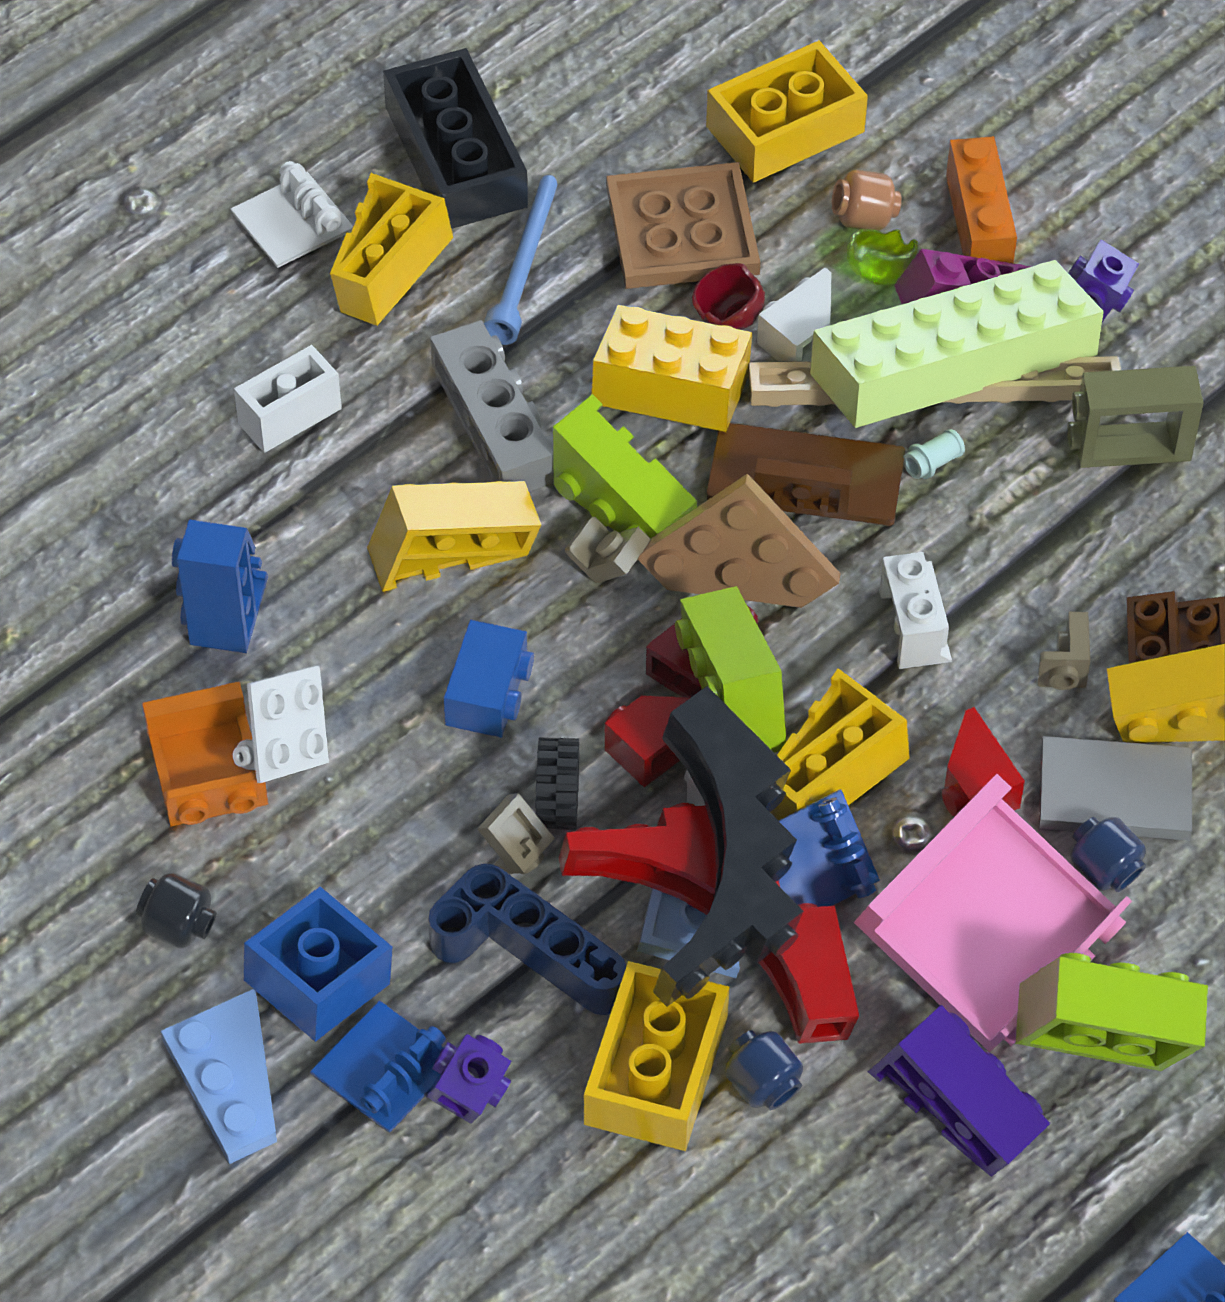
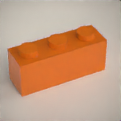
M995 137L950 140L946 178L963 255L1014 264L1017 234Z

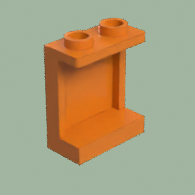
M240 681L142 703L146 729L170 827L181 824L194 825L208 818L230 813H248L257 807L268 805L266 783H257L256 770H247L239 767L233 760V751L237 748L238 743L246 739H252Z

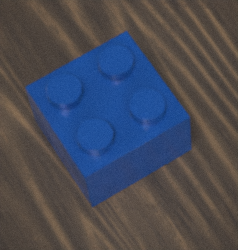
M320 886L244 942L243 980L316 1042L390 985L393 947Z

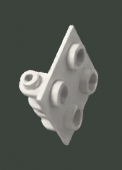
M292 161L286 162L281 166L279 170L281 175L280 185L231 208L233 215L277 268L345 235L346 232H351L353 225L312 176L305 172L304 167Z
M319 665L247 684L252 739L239 742L237 748L234 749L233 760L237 766L247 770H256L257 783H263L329 763Z

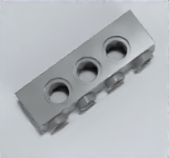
M480 320L431 336L432 368L492 481H525L529 492L553 484V437L543 434L538 410L532 401L527 403L524 399L520 377L515 368L508 369L506 366L504 350L497 335L490 336L483 321Z

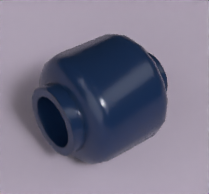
M1091 817L1072 835V838L1077 843L1072 849L1070 859L1073 865L1099 891L1113 888L1116 893L1120 892L1134 882L1146 868V864L1143 862L1146 854L1144 844L1118 817L1105 818L1100 822L1095 817Z
M750 1030L738 1037L729 1046L728 1050L732 1056L726 1064L725 1075L750 1106L754 1108L766 1106L771 1111L782 1106L801 1089L802 1083L799 1079L803 1072V1064L778 1033L769 1031L757 1035L753 1030Z

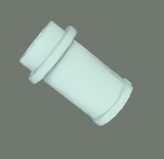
M947 429L942 434L922 445H911L903 457L904 466L913 478L929 479L935 474L937 468L963 455L965 452L964 442L955 430Z

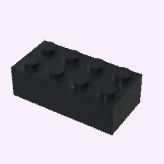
M467 48L383 70L385 108L425 192L445 199L451 229L528 208L527 169Z

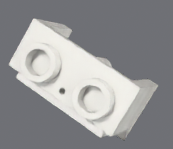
M923 552L883 557L879 592L881 599L892 598L896 613L894 631L900 635L897 657L899 669L952 662L947 643L949 626L932 561L926 562Z

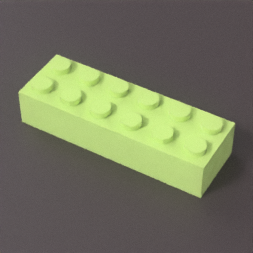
M1056 260L816 329L813 333L810 375L855 428L974 393L983 390L985 386L997 382L1017 380L1021 378V375L1038 370V373L1057 368L1061 362L1077 357L1096 356L1098 353L1103 310Z

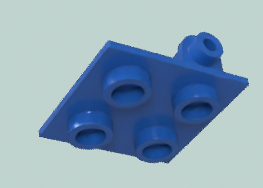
M841 789L779 820L797 839L789 859L792 862V866L779 880L782 890L797 905L812 903L817 905V907L833 906L854 894L858 898H863L876 891L874 884L880 881Z
M379 1001L310 1073L390 1133L428 1094L439 1073L434 1071L432 1066L444 1048L442 1044L446 1041V1038L434 1026H430L427 1030H419L383 1002Z
M1187 1232L1114 1299V1302H1225V1265Z

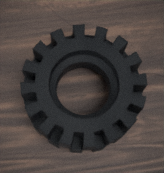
M539 737L535 814L546 828H577L579 738Z

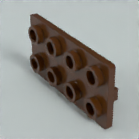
M730 423L726 432L718 431L707 488V500L748 474L782 511L892 526L895 522L905 448L897 445Z

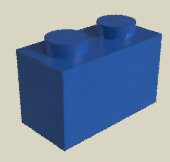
M475 620L469 621L444 695L445 726L500 738L503 737L507 721H515L519 713L522 696L521 692L518 691L520 681H528L533 668L534 653L527 651V631Z

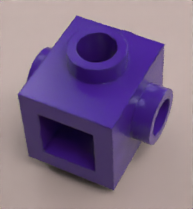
M1100 240L1087 259L1081 255L1077 258L1068 274L1103 310V322L1112 309L1120 313L1130 299L1134 289L1129 287L1128 284L1139 263L1105 241Z
M466 1034L456 1046L447 1042L432 1066V1069L438 1072L439 1075L426 1097L471 1124L482 1114L487 1103L496 1107L511 1083V1080L505 1077L504 1074L512 1061L501 1055L503 1053L502 1047L493 1040L482 1035H476L473 1038Z

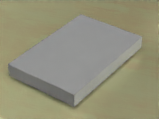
M1043 736L1041 745L1039 829L1075 832L1091 817H1095L1099 822L1105 818L1118 817L1137 837L1190 841L1192 834V748Z

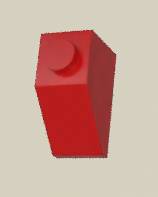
M642 695L628 706L622 705L615 709L605 722L604 750L643 787H646L680 761L663 741L662 737L670 713L690 698Z
M975 707L965 710L947 766L945 786L942 789V799L947 810L955 817L996 774L1012 787L1002 800L1014 811L1020 809L1025 780Z

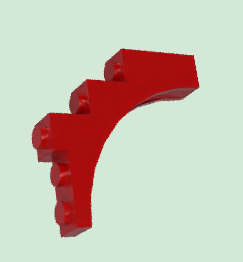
M679 803L670 808H663L658 824L655 827H650L646 824H633L624 829L600 830L596 827H584L574 832H566L558 857L562 876H602L642 884L679 898L708 915L713 902L717 864L714 833L705 805L695 806L692 803ZM812 903L799 904L798 906L804 912L795 930L799 934L797 940L783 954L775 956L773 953H770L759 964L769 975L787 1008L798 1044L848 1040L859 1018V1012L835 906L817 907V905Z

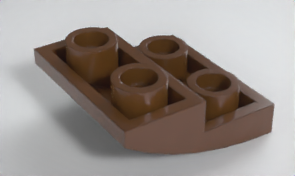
M1175 591L1126 597L1129 664L1225 644V596L1182 602L1177 601Z

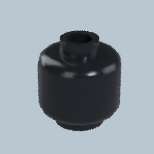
M175 873L165 874L159 880L152 878L146 885L136 908V915L141 917V926L146 934L181 949L189 946L196 937L204 940L208 936L217 912L210 909L211 894L205 886Z

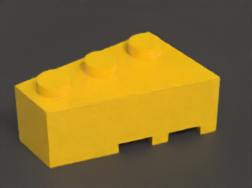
M370 173L367 181V194L363 203L359 202L357 205L355 224L351 233L346 232L330 275L340 312L378 326L453 239V233L444 198Z
M525 481L396 485L391 487L367 549L381 590L384 592L396 589V580L424 574L425 580L428 581L440 578V569L467 563L469 570L528 556L541 527V522Z
M1225 644L1107 668L1113 718L1123 742L1225 741Z
M839 668L830 678L831 686L820 701L815 700L809 708V717L797 734L792 733L777 754L791 769L783 789L786 792V796L770 812L778 821L839 789L842 790L849 806L910 759L907 720Z

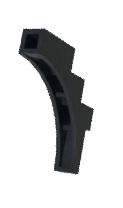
M708 686L670 713L662 737L663 741L686 767L704 800L714 833L717 864L713 902L708 915L691 940L662 967L653 993L666 1007L682 995L686 999L695 996L709 981L710 977L708 975L720 966L724 970H728L745 953L755 964L759 963L770 953H773L775 956L783 954L797 940L799 934L795 930L804 912L776 883L791 868L792 862L789 859L797 842V839L770 813L786 796V792L783 789L791 769Z

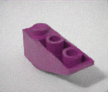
M921 248L894 284L901 304H906L1003 274L1026 269L1030 266Z

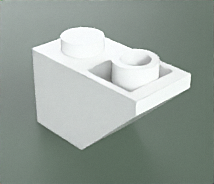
M823 268L811 278L806 277L802 279L791 292L778 301L768 303L759 314L757 344L778 362H811L814 330L830 326L832 272L827 268Z

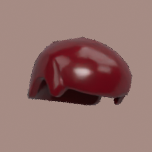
M741 263L721 265L707 272L696 284L692 295L693 306L703 322L719 326H730L739 330L753 325L759 314L763 311L765 292L760 281Z

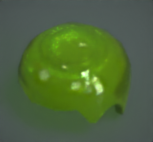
M859 229L849 237L847 243V261L849 266L861 279L873 285L890 286L895 284L918 253L917 239H912L906 244L902 239L899 229H894L886 234L875 229Z

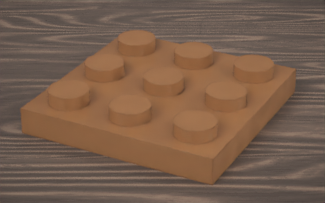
M739 162L606 176V189L625 289L700 281L707 272L721 265L733 263L744 264L753 275H760L761 262Z

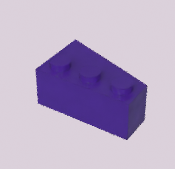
M942 1005L868 1071L878 1082L886 1076L889 1077L909 1094L904 1099V1104L915 1113L924 1107L946 1127L941 1131V1135L990 1177L1007 1166L1051 1124L1042 1115L1043 1111L1037 1100L1027 1092L1020 1091L1006 1076V1069L1002 1062L993 1054L984 1052L970 1036V1030L966 1023L958 1015L948 1012Z

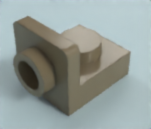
M591 517L584 521L568 543L565 553L595 583L626 575L651 539L639 527L619 533L617 531L610 533L596 517Z
M1069 612L1066 631L1057 632V651H1043L1040 653L1037 676L1039 687H1053L1058 690L1087 687L1090 666L1088 612Z
M519 793L508 794L477 829L500 857L494 865L500 867L508 874H526L535 869L544 859L542 852L555 839Z

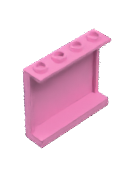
M998 774L901 871L854 922L939 1005H942L948 1012L958 1015L968 1026L970 1034L989 1052L1002 1040H1005L1010 1046L1016 1041L1019 984L1064 953H1080L1089 956L1092 960L1095 955L1088 948L1098 938L1106 944L1124 926L1126 921L1119 915L1132 902L1126 896L1117 906L1111 903L1006 804L1002 798L1012 787Z

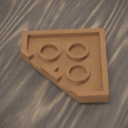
M748 474L652 537L638 558L667 590L705 594L737 586L744 600L800 608L838 585L841 575L832 563Z

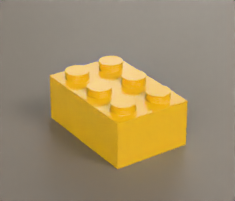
M818 40L708 89L706 127L735 162H739L740 168L754 183L864 133L868 95L822 42Z
M618 305L593 359L591 395L593 394L604 407L726 432L749 376L752 332L725 325L719 326L690 320L682 316H671L646 311L639 307Z
M628 961L584 1092V1125L686 1152L728 1018L729 986L708 981L692 998L686 999L682 995L666 1007L653 993L661 969Z

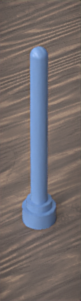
M546 175L540 180L501 301L487 311L484 325L490 336L497 335L502 345L515 342L521 328L522 320L517 307L557 188V180L552 175Z

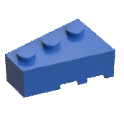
M189 520L184 537L176 538L174 542L172 566L179 569L176 594L183 597L180 620L182 625H187L190 645L247 653L268 580V574L266 571L257 570L261 569V558L250 556V554H255L256 547L247 528Z

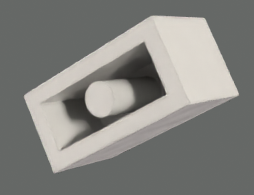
M313 345L308 346L234 388L238 424L264 453L341 410L339 374Z

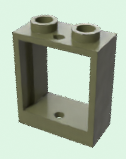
M1196 366L1083 372L1080 392H1073L1072 411L1075 421L1068 422L1067 425L1068 446L1070 450L1077 449L1080 468L1191 461L1204 403ZM1168 412L1166 421L1099 425L1101 416Z

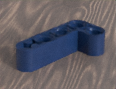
M485 863L475 865L430 909L428 917L430 946L432 953L438 959L449 963L464 961L490 938L588 1011L597 1015L611 1014L626 969L625 960L612 948L500 867ZM483 894H491L494 897L483 899L479 898L478 896ZM529 922L534 924L529 927L517 926L518 923ZM451 927L461 929L460 931L454 933L444 931L445 929ZM559 951H570L573 954L568 956H559L555 953Z

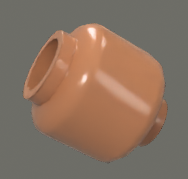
M852 170L846 174L844 179H839L834 186L832 211L835 215L839 216L840 222L847 228L880 231L886 228L891 218H896L900 212L901 193L895 191L893 180L885 173Z

